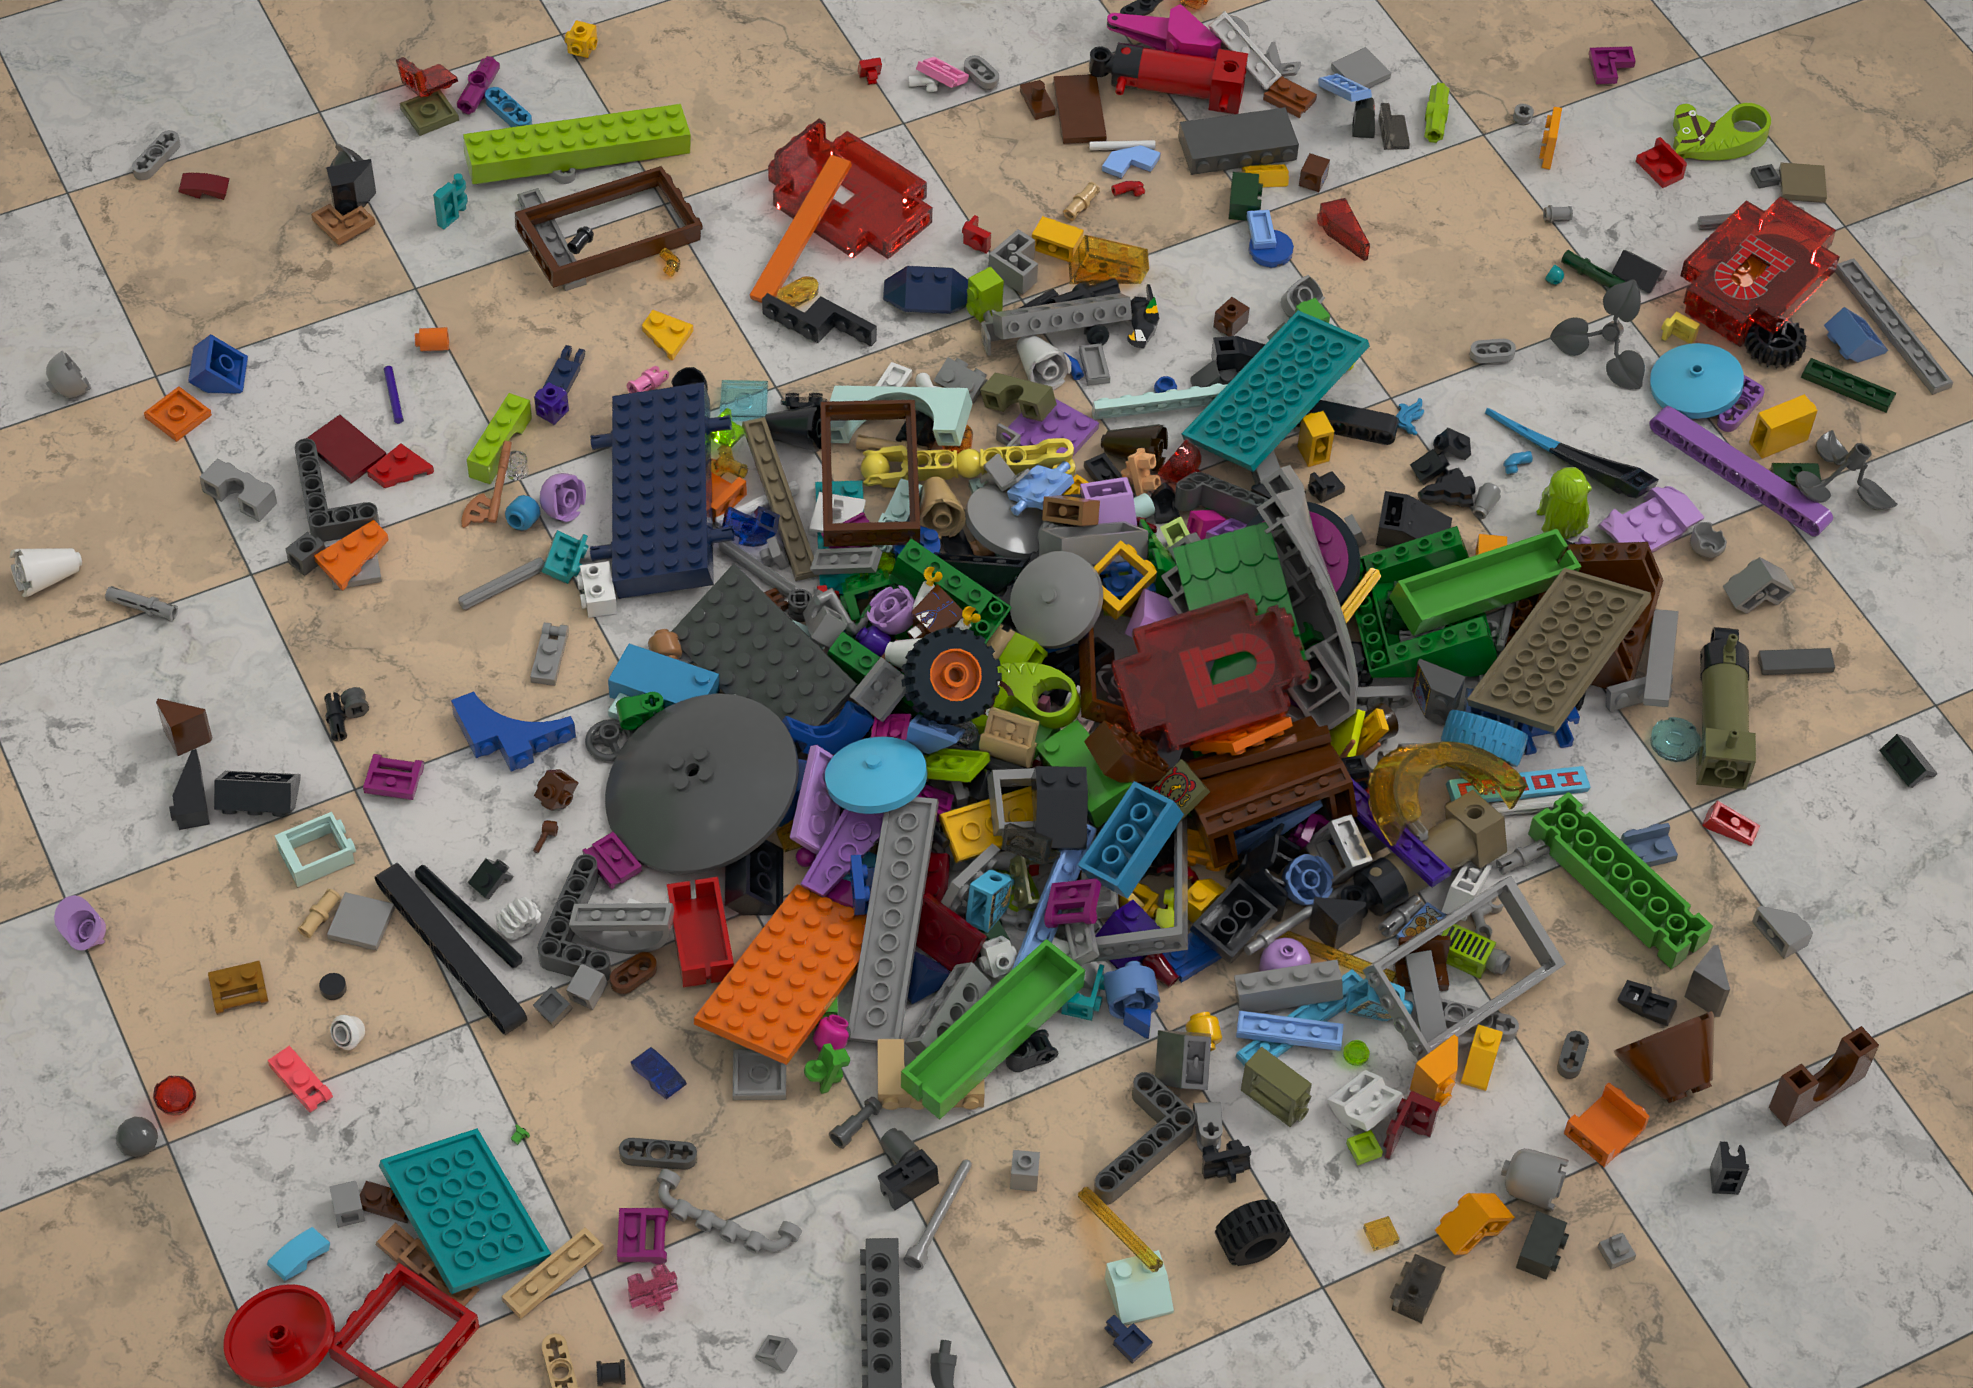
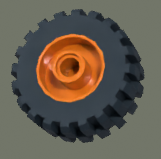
M960 627L943 628L925 635L913 645L914 648L908 651L905 657L907 662L902 665L901 672L904 673V679H901L902 687L906 686L907 693L904 695L907 701H912L914 704L912 708L917 713L921 712L924 714L923 718L928 721L934 720L938 724L957 725L980 717L987 708L992 706L994 696H997L1000 691V687H997L999 681H1002V673H998L997 667L1001 665L999 658L995 660L993 656L995 650L992 646H987L984 643L986 639L981 635L975 636L973 635L974 631L968 629L960 630Z

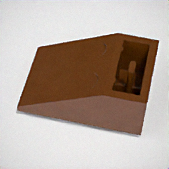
M1104 720L1084 741L1103 774L1120 783L1160 781L1169 772L1167 769L1169 765L1157 753L1158 747L1152 741L1141 739L1135 732L1129 733L1125 731L1119 724L1115 723L1113 725Z

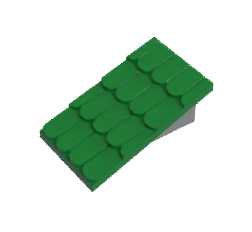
M1266 522L1173 548L1195 634L1201 624L1224 633L1221 644L1230 642V636L1235 634H1252L1258 636L1269 645L1275 658L1273 676L1265 687L1253 693H1249L1248 689L1218 698L1216 706L1312 679L1272 532L1268 534L1265 532L1269 528ZM1242 651L1216 659L1209 675L1212 686L1253 673L1257 666L1254 655L1250 652Z

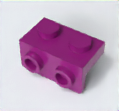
M1313 813L1297 824L1293 831L1290 830L1286 838L1300 846L1301 851L1310 843L1312 836L1330 821L1326 820L1321 814Z

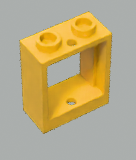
M1121 540L1094 566L1098 575L1120 555L1144 577L1121 600L1102 585V609L1115 620L1141 595L1143 588L1147 589L1155 581L1157 575L1156 568L1150 561L1143 560L1137 555L1134 547L1123 543Z

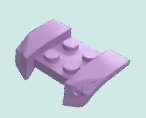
M1665 486L1664 488H1652L1643 497L1646 502L1624 514L1614 509L1597 526L1600 530L1609 534L1616 543L1648 542L1653 553L1680 538L1689 527L1702 521L1705 517L1685 494L1671 486Z

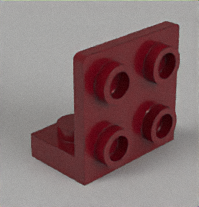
M1414 1091L1410 1092L1407 1100L1402 1098L1396 1111L1398 1114L1395 1120H1391L1386 1132L1388 1135L1383 1144V1147L1387 1148L1385 1158L1390 1160L1405 1127L1418 1135L1431 1137L1441 1103Z

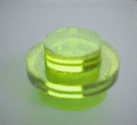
M1353 1040L1344 1047L1343 1057L1351 1065L1360 1066L1369 1059L1370 1051L1363 1041Z

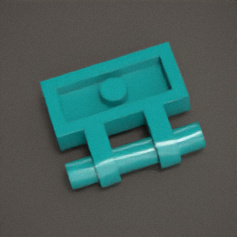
M460 173L454 175L452 184L448 182L433 194L437 226L443 230L459 218V211L466 210V204L468 203L467 194L464 192L466 182Z

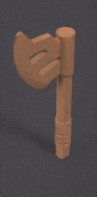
M503 442L492 499L487 498L484 493L473 498L463 511L461 520L463 528H466L471 522L483 523L486 519L490 523L497 522L512 442ZM481 503L489 507L490 509H483L479 507L478 504ZM474 511V512H476V513H478V514H480V515H479V516L471 515V512Z

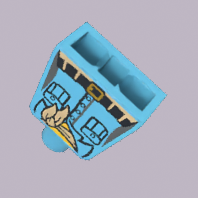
M988 870L973 881L969 888L966 921L972 926L988 933L1008 909L1011 887L1014 885L1013 878L1009 874Z
M1366 978L1349 988L1346 1013L1380 1021L1392 1019L1388 1011L1381 1006L1380 998L1374 988L1368 984ZM1390 982L1407 1011L1411 1014L1413 1002L1404 999V987Z

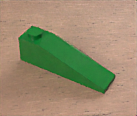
M1140 519L1138 527L1148 531V554L1145 560L1150 561L1157 571L1155 581L1153 582L1156 592L1170 598L1173 594L1161 576L1175 567L1176 563L1144 519Z

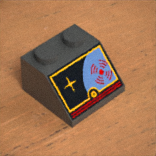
M1419 659L1412 693L1425 718L1436 724L1445 725L1449 712L1457 710L1465 676Z

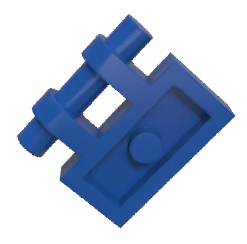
M1112 561L1099 574L1108 575V578H1103L1102 585L1119 600L1144 577L1128 562L1116 563L1115 561ZM1128 571L1129 575L1119 576L1118 574L1119 572ZM1154 583L1147 590L1156 592Z

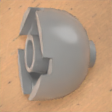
M59 352L49 361L46 367V375L49 381L46 382V385L53 394L58 392L63 397L74 398L91 389L87 378L85 377L82 380L83 376L80 373V368L66 352Z

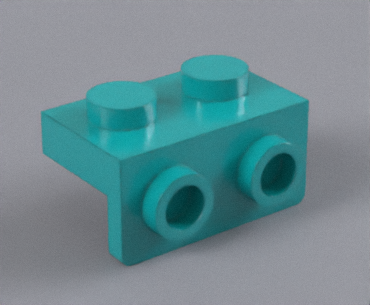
M557 530L541 572L568 584L573 576L577 577L580 572V565L582 564L579 561L580 558H584L589 546L586 545L588 536L583 534L580 540Z

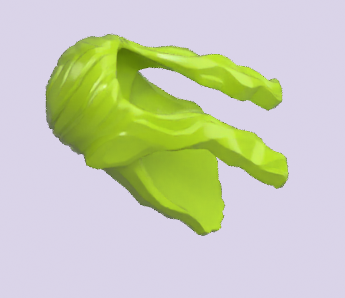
M1569 467L1558 470L1551 477L1550 484L1542 492L1539 509L1536 512L1539 516L1545 515V522L1541 528L1544 533L1558 529L1563 539L1576 537L1589 527L1587 522L1590 511L1587 495L1592 488L1578 468Z

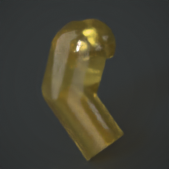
M668 248L662 249L659 256L667 264L663 271L672 277L680 269V259Z

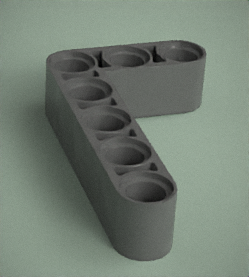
M308 438L297 441L295 444V454L310 534L314 538L318 537L323 542L342 539L372 520H375L380 526L378 509L375 504L370 502L328 509L316 444L312 439Z
M590 854L580 855L574 861L538 943V957L540 966L548 971L574 977L580 965L583 964L603 973L608 981L611 974L609 955L601 950L572 943L571 941L575 935L569 927L572 912L565 913L566 911H572L574 904H588L598 882L597 860Z
M1141 1072L1135 1076L1132 1099L1157 1124L1098 1173L1095 1178L1093 1194L1095 1200L1100 1204L1109 1205L1115 1202L1189 1139L1193 1133L1194 1112L1151 1073ZM1145 1087V1088H1148L1149 1090H1146V1091H1145V1090H1141L1140 1088ZM1163 1104V1105H1166V1106H1168V1107L1162 1108V1107H1160V1106H1158V1105ZM1177 1122H1185V1123H1187V1124H1186V1125H1180V1124H1178ZM1163 1137L1168 1139V1141H1161L1158 1138ZM1139 1154H1148L1149 1157H1142ZM1121 1170H1128L1130 1173H1122ZM1102 1186H1109V1187H1111V1189L1105 1190V1189H1103V1188H1101V1187H1102Z

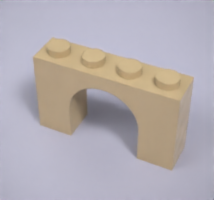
M878 1039V1100L882 1108L888 1110L897 1108L920 1110L925 1108L922 1105V1099L918 1102L901 1088V1071L905 1068L904 1039ZM984 1079L953 1108L976 1109L984 1107Z

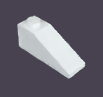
M1471 861L1464 864L1449 888L1442 912L1449 914L1479 895L1493 865L1487 864L1479 869ZM1469 915L1461 920L1466 921Z

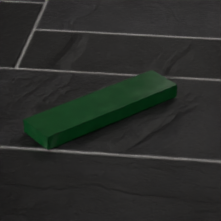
M1810 358L1801 378L1885 413L1889 410L1896 396V392L1813 358Z

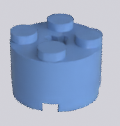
M1130 961L1125 964V967L1106 972L1103 975L1108 1008L1112 1016L1124 1019L1126 1007L1150 1009L1151 1013L1158 1008L1157 1003L1160 1002L1155 973L1151 968L1141 966L1138 961Z

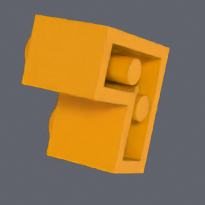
M1467 1193L1458 1200V1206L1453 1211L1446 1213L1440 1219L1441 1224L1435 1229V1232L1454 1255L1468 1254L1484 1236H1497L1515 1217L1495 1193Z

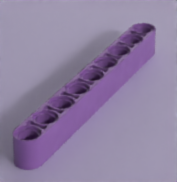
M1666 406L1650 420V428L1656 435L1807 534L1818 536L1833 521L1831 511L1825 506L1810 500L1802 491L1676 409Z

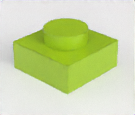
M1372 1130L1347 1138L1346 1144L1357 1165L1382 1157L1383 1151Z

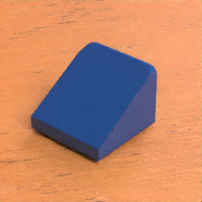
M1126 1007L1123 1025L1149 1039L1151 1010Z

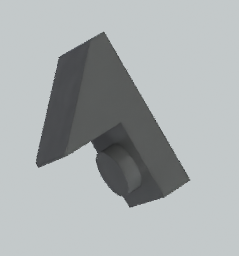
M1213 360L1191 376L1190 381L1192 387L1198 386L1200 388L1210 387L1217 383L1226 385L1237 375L1236 369L1218 371L1216 361Z

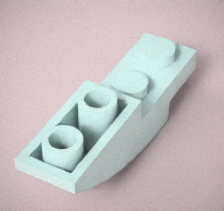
M900 479L885 514L882 513L878 522H910L908 480ZM919 484V498H920V496H921V494H922V489H923V485H920V484ZM892 545L871 546L878 547L882 551L881 561L887 562L891 558Z

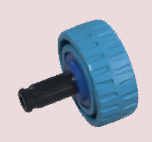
M1451 710L1449 712L1441 736L1443 744L1461 751V754L1467 757L1460 779L1482 777L1486 763L1518 767L1528 740L1526 733L1514 727L1460 710Z

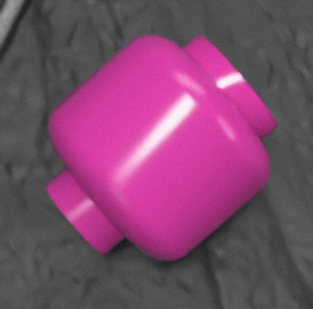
M838 1015L823 1017L813 1034V1042L817 1046V1050L821 1052L823 1045L831 1043L834 1050L845 1048L851 1036L848 1022Z

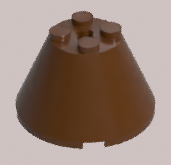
M1710 1011L1614 1050L1615 1056L1663 1100L1667 1099L1668 1103L1687 1097L1686 1091L1690 1089L1692 1093H1696L1712 1087L1710 1081L1713 1080L1714 1014Z

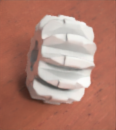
M526 897L517 898L512 903H508L505 908L500 910L501 913L496 917L498 929L506 938L511 940L521 939L524 935L529 934L532 929H536V924L541 921L539 908Z

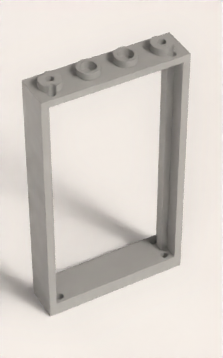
M1187 815L1174 829V927L1096 937L1099 957L1090 962L1188 950ZM1087 818V824L1096 828ZM1095 832V835H1094V837H1093V840H1092L1091 844L1093 843V841H1094L1095 838H1096V832ZM1081 871V880L1089 879L1084 874V872Z
M1509 876L1486 889L1362 971L1366 975L1368 984L1374 988L1380 998L1381 1006L1388 1011L1393 1019L1396 1030L1406 1040L1409 1051L1412 1052L1417 1060H1420L1454 1034L1457 1037L1566 965L1514 879L1512 876ZM1498 896L1541 967L1427 1042L1383 970Z

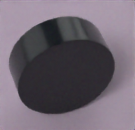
M338 973L326 974L319 983L322 996L329 1000L341 998L347 990L345 978Z

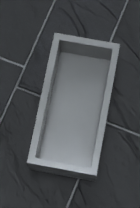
M1126 521L1040 529L1039 556L1054 551H1066L1082 557L1094 567L1121 540L1123 543L1134 547L1137 555L1142 559H1147L1148 531ZM1120 555L1113 560L1116 563L1127 562Z

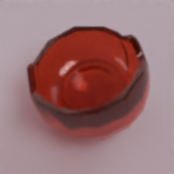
M167 1076L155 1085L153 1099L157 1108L164 1114L178 1116L186 1113L193 1107L196 1100V1090L193 1083L184 1076Z

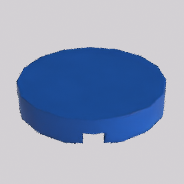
M1274 230L1277 242L1276 248L1254 249L1252 239H1250L1248 251L1253 256L1252 259L1262 266L1271 268L1277 267L1278 264L1283 263L1284 265L1288 263L1292 258L1294 245L1287 234Z

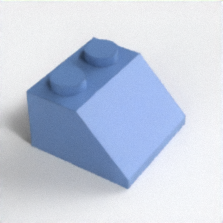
M1845 307L1824 324L1828 330V338L1834 344L1840 346L1839 352L1846 360L1852 359L1859 363L1889 351L1866 320Z

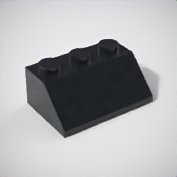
M225 770L214 780V810H222L223 814H236L237 811H247L248 815H262L263 812H272L273 816H288V813H291L296 807L301 774Z
M765 840L748 855L725 866V906L741 915H773L783 903L784 849Z

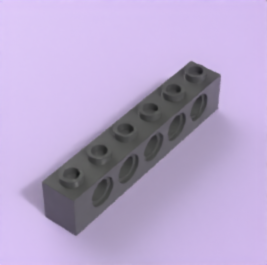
M866 1238L865 1249H860V1266H866V1274H860L861 1290H866V1299H861V1316L867 1315V1324H861V1341H867V1349H862V1366H867V1375H862V1388H902L898 1238ZM876 1267H883L886 1270L878 1272L874 1269ZM876 1292H884L886 1295L878 1297L874 1294ZM877 1317H884L887 1320L884 1322H878L874 1319ZM878 1342H884L887 1344V1346L877 1347L875 1346V1344ZM877 1368H886L888 1371L878 1373L875 1370Z

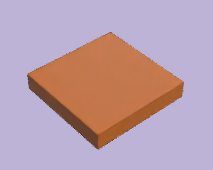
M180 386L144 412V416L148 421L176 442L212 415L209 408Z

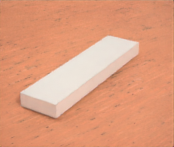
M1223 11L1208 25L1230 51L1248 53L1246 70L1264 90H1267L1282 76L1226 11Z

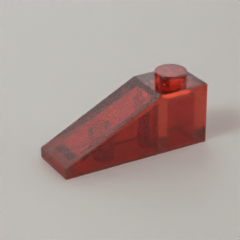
M1346 198L1320 203V210L1317 213L1319 226L1323 227L1329 237L1363 261L1368 260L1370 243Z

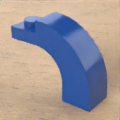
M847 701L840 714L833 721L825 725L811 726L788 716H785L782 722L788 729L793 741L798 742L803 753L809 754L810 746L818 745L833 755L847 745L861 740L871 728L874 719L867 709Z

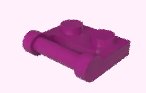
M373 754L363 786L364 793L414 800L419 779L424 770V761H404L383 758L380 754ZM383 767V768H391V769L405 770V771H411V773H409V772H401V771H394V770H387V769H380V768Z
M1096 878L1052 883L1044 917L1046 927L1056 928L1061 924L1081 922L1095 924L1097 921L1096 908L1101 889L1100 881ZM1084 907L1083 912L1058 914V910Z
M619 1208L617 1262H651L658 1265L667 1262V1252L665 1251V1225L669 1218V1211L667 1209ZM647 1220L655 1222L654 1250H646Z

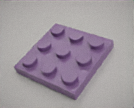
M1056 399L1057 405L1042 422L1025 418L1021 413L1008 428L1021 435L1020 446L1036 445L1046 439H1068L1073 444L1074 456L1099 429V422ZM1003 432L1004 438L1011 441V437ZM1061 447L1056 453H1065L1068 449Z

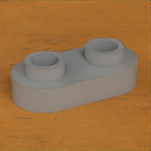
M976 55L965 59L964 72L969 74V77L980 87L993 89L998 86L999 73L986 60Z
M1508 339L1478 340L1472 343L1469 355L1477 363L1508 362L1514 358L1516 346Z

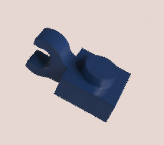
M1115 1315L1106 1321L1107 1326L1104 1329L1112 1337H1116L1113 1345L1132 1364L1152 1347L1153 1342L1134 1323L1127 1328Z

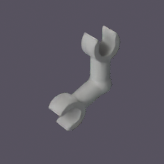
M1496 897L1471 913L1476 926L1475 933L1480 935V932H1485L1488 939L1491 938L1492 929L1485 923L1483 916L1490 912L1497 914L1502 911L1503 904L1498 906L1492 904Z

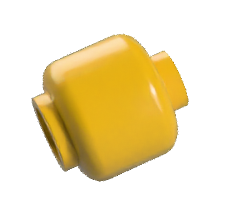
M1201 1012L1190 1016V1021L1185 1025L1186 1031L1211 1034L1210 1051L1215 1050V1045L1222 1041L1218 1018L1210 1015V1012Z

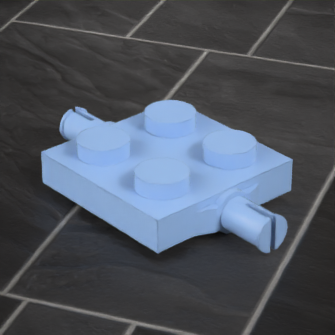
M1063 461L1054 469L1041 465L1033 467L1029 473L1007 491L1009 499L1018 502L1011 508L1012 513L1018 516L1028 507L1043 510L1044 496H1056L1064 493L1074 484L1072 475L1065 473L1071 468L1070 464L1067 461Z

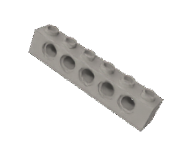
M1122 293L992 313L994 335L1003 340L1132 320L1131 299Z

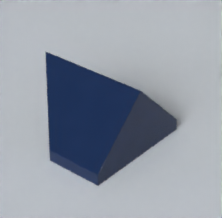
M915 951L907 1000L914 1004L940 990L951 972L942 964Z

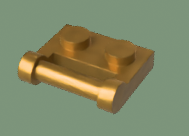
M260 960L208 972L216 1014L223 1013L224 1009L258 1001L261 1003L269 1002ZM257 989H258V991H255V992H251V993H247V994H243V995H238V996H234V997L222 999V997H227V996H231V995H235V994L244 993V992H248V991H252V990H257Z

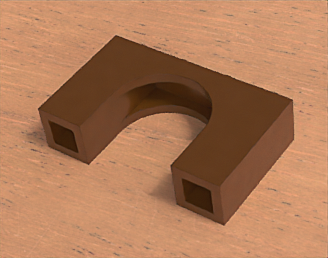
M1862 1026L1841 1039L1832 1059L1815 1075H1812L1802 1063L1783 1074L1768 1108L1787 1127L1865 1078L1879 1044Z

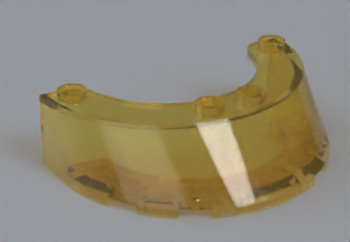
M1458 742L1410 744L1394 749L1377 763L1368 783L1370 795L1368 803L1378 827L1389 844L1394 846L1407 824L1413 823L1420 818L1422 809L1418 798L1419 784L1424 775L1435 768L1444 769L1447 766L1457 770L1458 775L1467 780L1480 795L1497 790L1509 810L1515 807L1526 789L1527 783L1508 763L1482 748Z

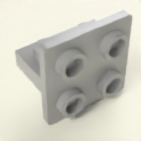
M881 657L850 697L883 722L905 696L904 694L907 693L906 686L902 687L901 679H904V675Z

